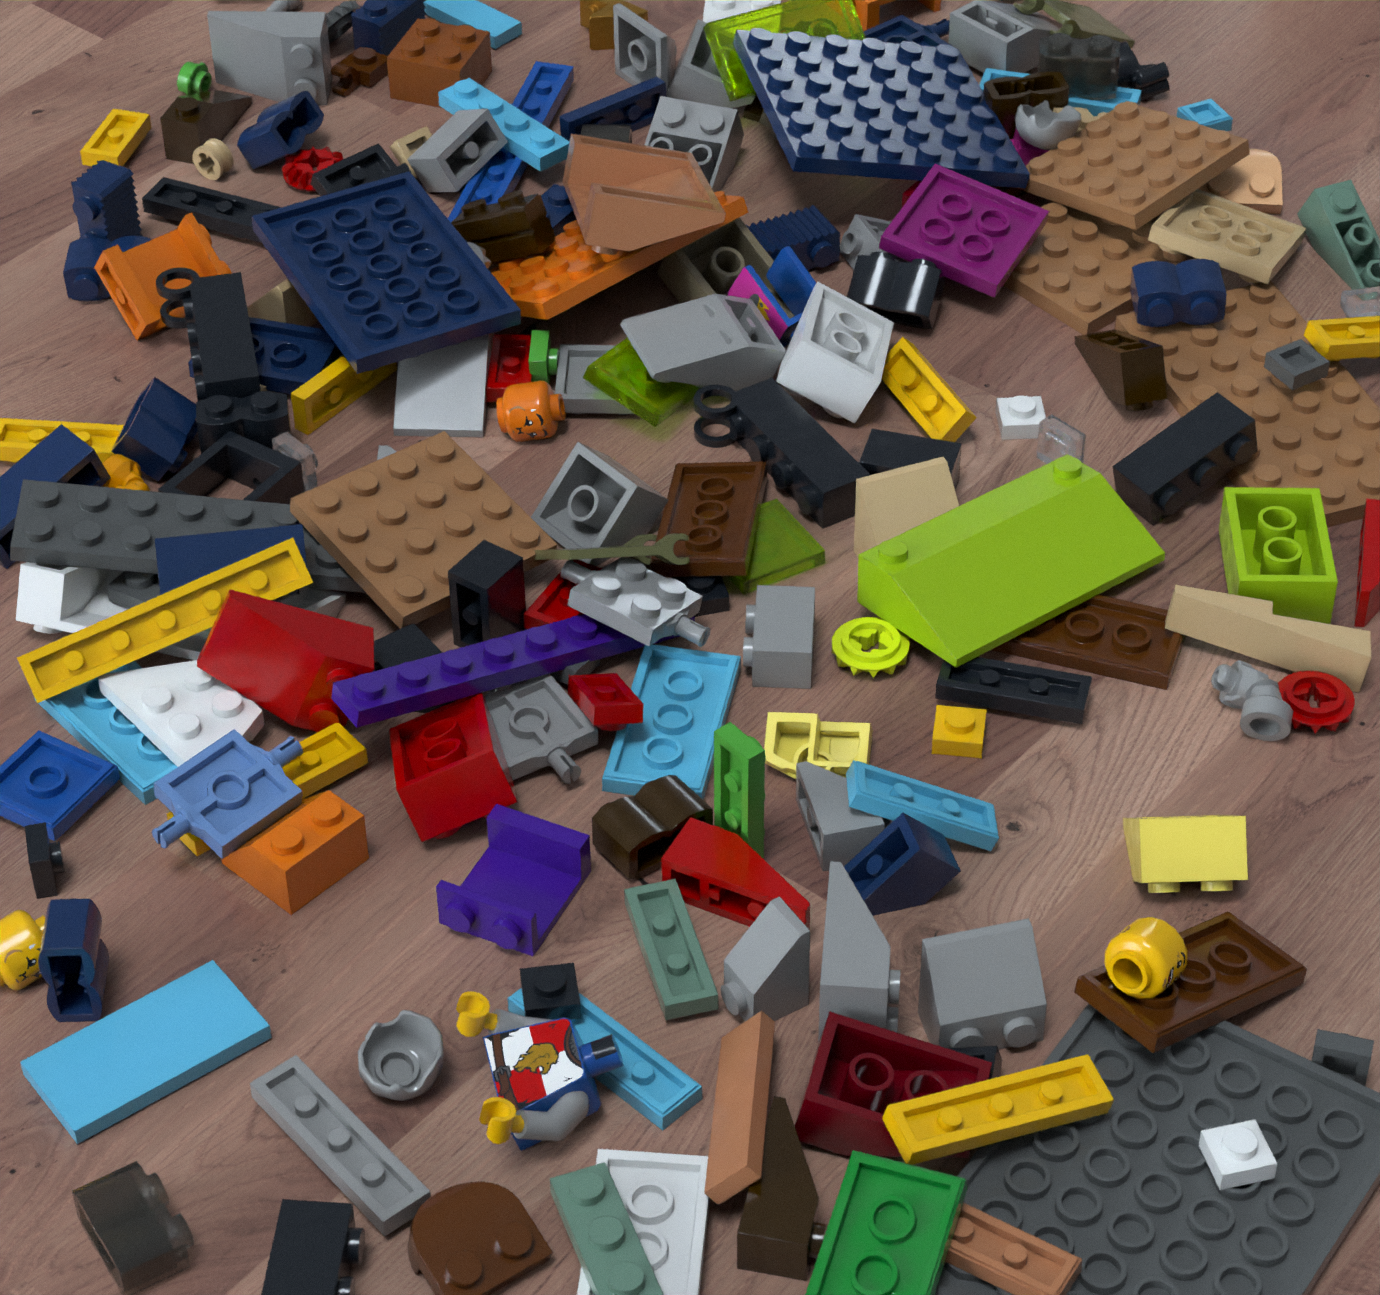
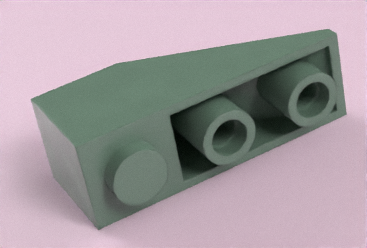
M1352 180L1314 189L1297 213L1302 226L1307 228L1306 234L1313 249L1363 301L1380 297V239Z

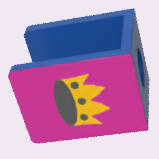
M790 246L780 251L766 273V277L794 317L789 319L751 265L742 269L728 292V296L752 299L783 347L789 345L816 284Z

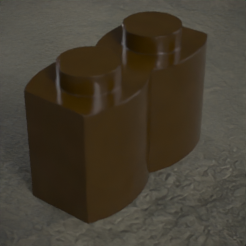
M1037 72L1023 78L1000 77L984 83L983 98L988 107L996 113L1009 138L1014 139L1016 129L1015 114L1020 105H1029L1034 108L1042 102L1048 101L1051 111L1054 108H1064L1068 105L1070 87L1061 72Z
M676 775L664 776L646 783L635 796L623 797L603 805L592 817V843L629 879L641 878L662 866L661 858L690 817L713 825V808Z

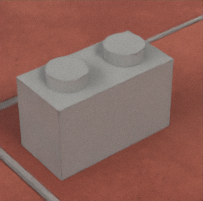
M488 109L458 110L407 161L427 192H457L508 141Z
M757 585L756 605H746L745 633L754 635L753 637H744L743 666L752 667V687L811 689L815 587Z

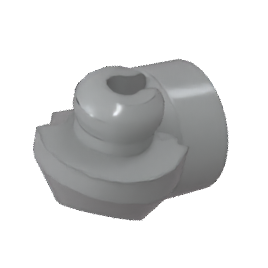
M1240 660L1236 661L1232 666L1222 664L1215 669L1211 678L1212 686L1220 691L1219 698L1221 703L1232 708H1242L1240 727L1243 732L1263 741H1277L1289 735L1293 710L1288 703L1283 701L1279 685L1276 681L1269 679L1267 674L1255 670L1250 664Z

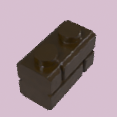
M522 191L505 194L498 199V203L487 205L485 199L469 202L461 207L462 213L451 222L466 242L474 243L486 250L485 256L491 261V264L542 254L555 241V234L550 220L546 217L547 211L541 195L534 194L524 197Z

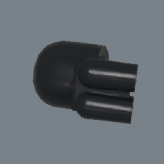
M1126 41L1120 42L1115 50L1099 53L1091 61L1089 72L1092 83L1141 90V101L1170 89L1167 80L1169 78V71L1165 62L1156 65H1140Z

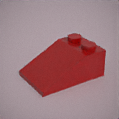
M230 589L197 659V667L292 726L319 732L334 723H340L345 727L349 718L331 699L333 682L373 672L374 628Z
M483 693L464 697L389 729L396 790L421 842L433 837L437 839L449 837L466 823L481 817L487 819L488 814L496 804L509 808L510 805L517 803L513 780Z

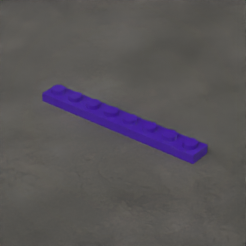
M585 614L577 615L561 621L333 682L331 699L355 727L358 728L560 671L567 666L587 660L591 662L641 648L645 644ZM672 635V636H668V637H663V638L659 639V640H658L657 642H655V643H659V642L666 641V640L673 639V638L680 637V636H679V635H677V636Z

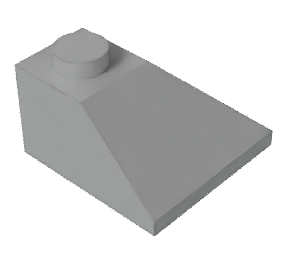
M622 4L613 5L615 73L632 86L657 76L666 82V92H668L675 73V57L677 54L675 40Z

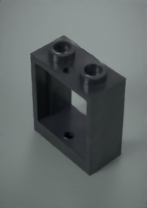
M231 431L227 432L158 489V492L207 496L229 478L254 489L243 500L290 504L292 497L305 492L300 461Z

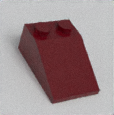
M829 1011L794 1125L798 1138L801 1142L845 1156H851L852 1151L855 1150L875 1156L902 1157L882 1119L887 1105L988 1080L992 1062ZM972 1149L940 1158H969Z

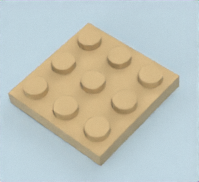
M1197 189L1168 208L1153 223L1148 241L1159 244L1163 251L1171 254L1183 253L1197 259H1208L1218 262L1220 269L1224 268L1238 273L1239 277L1244 281L1268 284L1302 244L1307 228Z

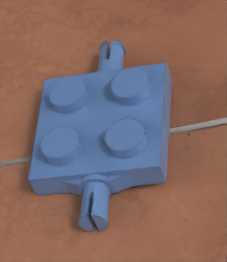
M233 729L154 783V796L173 812L174 817L152 830V835L157 844H160L165 849L188 832L199 837L223 859L301 805L303 791L285 775L282 769L283 766L303 754L300 743L290 736L272 750L265 751L249 743L240 733Z

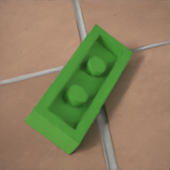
M729 722L714 731V825L738 834L764 859L765 750L754 737L747 736Z

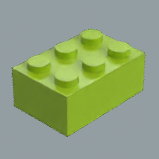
M1224 487L1218 531L1228 594L1273 601L1274 615L1331 624L1338 580L1320 488Z

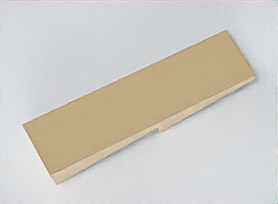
M1175 585L1165 620V629L1294 672H1324L1339 678L1351 691L1359 693L1371 660V631L1274 615L1273 601Z

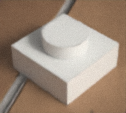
M1041 396L996 398L995 413L1002 440L1046 438L1047 420Z
M1256 1119L1201 1131L1199 1147L1219 1190L1275 1178L1277 1162Z

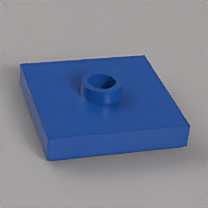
M38 730L0 766V816L23 827L46 822L49 839L56 841L120 779L118 766Z

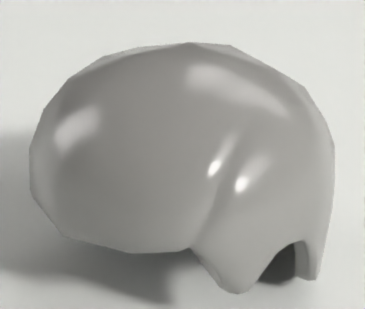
M1044 101L1034 108L1029 105H1020L1015 114L1016 129L1027 143L1044 150L1056 149L1059 142L1074 137L1081 122V114L1069 105L1065 106L1059 113L1052 112L1048 101Z
M411 1010L400 1011L399 1015L392 1021L386 1023L375 1022L357 1052L360 1077L377 1096L404 1101L424 1094L432 1087L443 1068L442 1033L429 1017Z

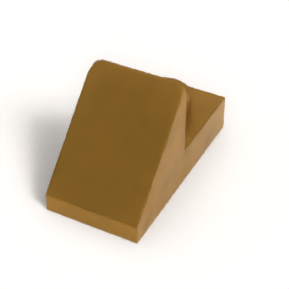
M580 0V25L589 29L590 49H614L613 5L620 3L647 22L648 10L624 0Z

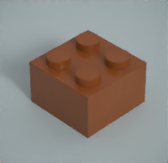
M418 18L387 57L390 98L442 108L439 106L438 92L467 78H471L480 85H483L492 73L490 31L475 29L469 25L457 26L441 23L431 18Z

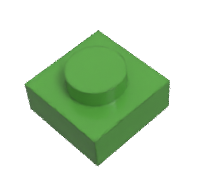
M532 330L528 360L532 382L543 380L550 385L551 375H557L559 349L551 348L550 330Z

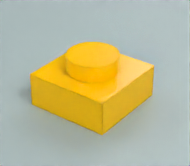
M937 705L931 754L982 758L987 709Z

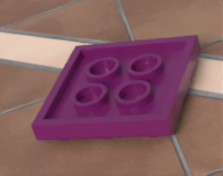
M934 164L881 235L879 249L910 262L913 259L931 261L936 264L938 269L942 270L943 276L995 298L1046 225L1049 211L938 164Z

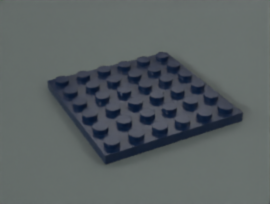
M753 28L750 31L736 29L733 45L793 172L922 181L934 164H938L988 186L1026 188L1030 173L996 113L988 107L983 98V91L959 49L947 44L932 47L921 46L911 41H903L898 44L882 42L875 38L852 40L834 34L818 37L809 36L799 31L784 34L772 33L762 28Z

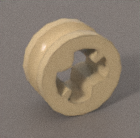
M215 138L209 139L203 146H199L192 155L197 170L210 180H217L223 173L229 171L234 164L230 149L221 140Z

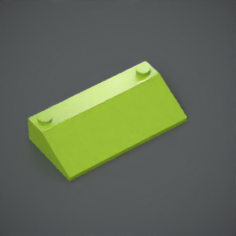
M1067 454L858 554L857 602L954 667H958L1164 561L1165 552L1102 474L1082 463L1079 459Z

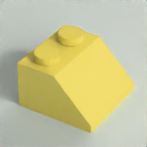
M1204 815L1123 818V830L1132 878L1134 882L1148 883V893L1180 892V882L1194 881L1201 882V891L1233 890V880H1248L1246 816Z

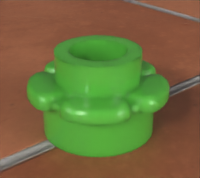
M186 62L178 74V90L186 95L207 92L212 82V76L208 73L207 65L204 62L199 64Z

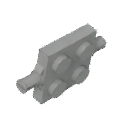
M620 557L598 571H592L573 560L566 561L562 567L561 578L577 584L570 590L568 606L647 646H651L663 637L679 635L702 647L710 636L711 630L709 627H705L690 619L699 613L703 596L688 589L679 580L665 578L647 569L638 560Z
M550 673L489 690L485 700L512 780L543 767L551 766L564 783H571V779L573 782L576 781L581 774V768L570 756L597 745L598 729Z

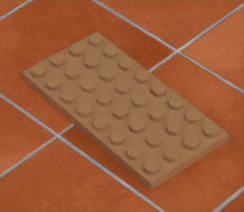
M1272 281L1268 284L1258 282L1226 291L1225 318L1212 324L1193 325L1179 321L1168 326L1149 327L1137 323L1135 312L1116 316V330L1163 346L1167 397L1181 417L1218 392L1255 420L1258 451L1246 463L1236 466L1226 474L1235 487L1320 488L1327 528L1363 519L1366 498L1380 500V408L1340 361H1330L1327 377L1295 390H1291L1264 368L1267 352L1302 339L1315 349L1304 337L1307 322Z

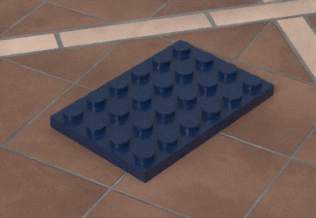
M410 171L252 216L253 231L357 374L375 370L408 358L418 357L427 352L450 345H457L466 340L489 333H496L502 329L521 324V309Z

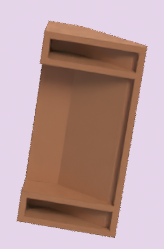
M571 134L563 184L586 245H591L593 251L601 254L616 255L618 250L633 251L724 222L726 213L692 153Z

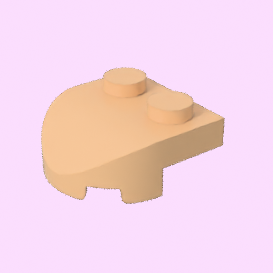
M1249 149L1250 154L1198 188L1199 190L1266 214H1281L1283 205L1281 164L1275 155L1265 150Z

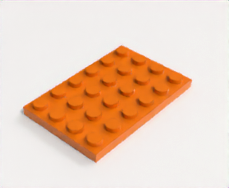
M716 191L714 193L726 213L723 223L633 251L618 250L616 255L601 254L593 251L591 245H586L579 224L575 220L563 227L564 232L555 236V241L542 254L497 263L498 266L490 270V272L521 309V316L549 320L747 214L748 209L744 196L725 195L724 191Z

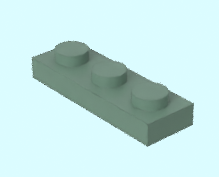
M676 879L624 889L625 906L665 1020L717 1010L718 993Z
M603 1162L550 1178V1193L593 1295H664L606 1163Z

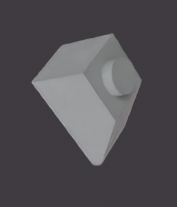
M807 761L796 763V801L822 871H828L830 861L841 862L845 866L890 825V820L849 807L845 777Z
M780 896L767 904L724 959V985L721 986V996L727 1009L733 1015L739 1014L744 1021H747L761 1010L772 1020L776 1021L808 1005L810 930Z

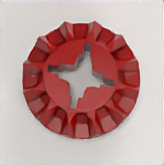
M312 146L311 150L306 151L299 149L296 155L286 157L285 165L282 166L283 178L294 188L316 191L310 184L312 175L343 160V155L341 152H331L329 147L315 149Z
M1299 671L1285 676L1278 682L1283 701L1288 703L1293 710L1292 723L1294 729L1307 726L1316 734L1321 727L1335 732L1340 723H1349L1355 699L1351 689L1339 678L1319 671ZM1310 695H1314V701H1317V705L1320 708L1310 707L1307 701Z

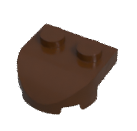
M490 1182L458 1184L444 1189L426 1200L415 1214L407 1245L409 1261L415 1275L422 1272L435 1295H490L549 1261L553 1254L521 1201L505 1187Z

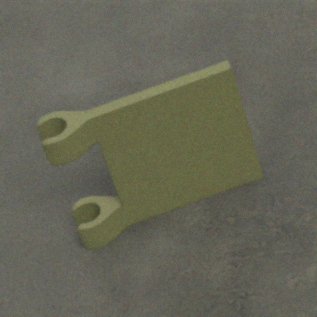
M1025 0L1022 3L1014 2L1013 4L1016 9L1025 15L1044 10L1063 26L1058 31L1050 30L1049 32L1060 43H1066L1078 37L1113 45L1126 41L1130 48L1135 43L1132 38L1088 6L1059 0Z
M683 533L668 534L651 546L643 545L647 541H656L657 536L654 534L637 535L622 546L534 550L536 553L535 560L626 557L638 560L644 565H650L651 557L647 558L646 556L653 555L670 565H685L690 562L689 557H676L673 547L677 541H688L689 536Z

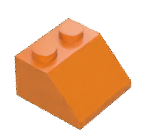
M330 790L302 800L301 805L225 858H221L223 865L292 915L369 859L365 818L361 812Z

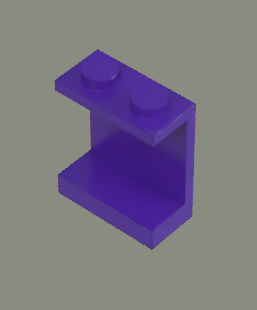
M496 804L487 816L489 847L461 886L440 880L436 886L439 923L449 926L457 932H465L494 942L502 948L513 949L534 956L591 873L590 835Z

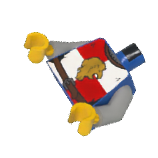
M474 991L461 994L456 1010L460 1013L456 1023L458 1031L466 1037H474L479 1035L483 1028L488 1029L489 1035L483 1037L497 1097L484 1101L479 1121L481 1124L488 1125L486 1135L492 1143H505L512 1134L520 1151L542 1140L561 1141L585 1117L598 1111L601 1106V1100L594 1077L624 1066L613 1034L584 1044L571 1019L563 1017L553 1020L526 1017L500 1009L489 1013L490 1004L485 996Z

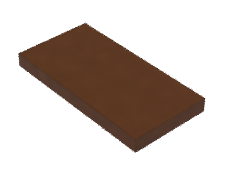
M766 462L677 463L656 542L668 534L683 533L688 535V541H677L674 544L673 552L678 558L689 557L690 562L685 565H670L652 555L650 561L651 571L663 577L746 576L768 476Z
M1096 595L991 650L1167 690L1186 635L1165 629V620L1168 613L1166 609Z
M1228 911L1179 932L1188 952L1187 965L1182 975L1156 997L1137 999L1126 995L1109 978L1105 965L1079 976L1074 993L1149 1051L1155 1053L1303 984L1307 968Z

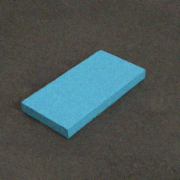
M654 644L651 646L645 645L631 687L634 694L644 704L643 723L626 724L625 729L617 731L602 777V791L635 796L646 783L664 776L676 775L704 800L714 765V731L726 723L741 671V656Z
M133 661L108 673L141 669L142 667ZM98 677L38 703L91 754L117 765L120 774L119 781L145 805L157 799L154 796V783L177 768L165 754L100 692Z
M212 960L24 1059L20 1064L25 1078L74 1141L79 1144L272 1037L270 1025Z

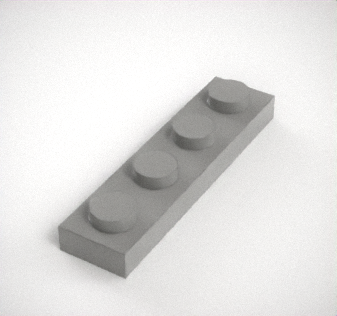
M297 1055L250 1083L252 1098L384 1236L414 1218L420 1206L431 1197L430 1190Z

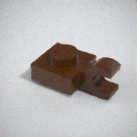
M359 47L354 50V52L332 67L331 74L340 77L339 82L332 87V92L348 96L360 84L368 87L373 86L388 75V56L368 47Z

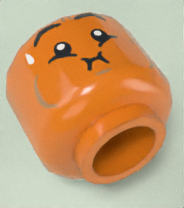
M543 380L510 385L505 389L503 397L497 399L496 410L499 427L503 433H508L516 442L550 438L557 431L558 421L565 420V404L561 393L554 394L551 386Z

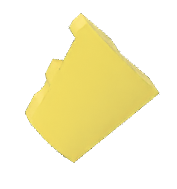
M768 712L764 744L765 764L796 779V763L807 761L846 778V772L853 760L869 764L873 734L871 724L820 721L817 713Z

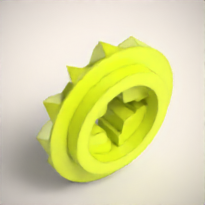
M862 617L844 623L835 631L832 637L831 653L836 655L838 667H850L853 676L862 671L869 672L874 679L878 671L893 674L897 665L906 664L910 641L906 634L882 618ZM879 642V649H872L870 653L862 651V649H870L871 646H875V644Z

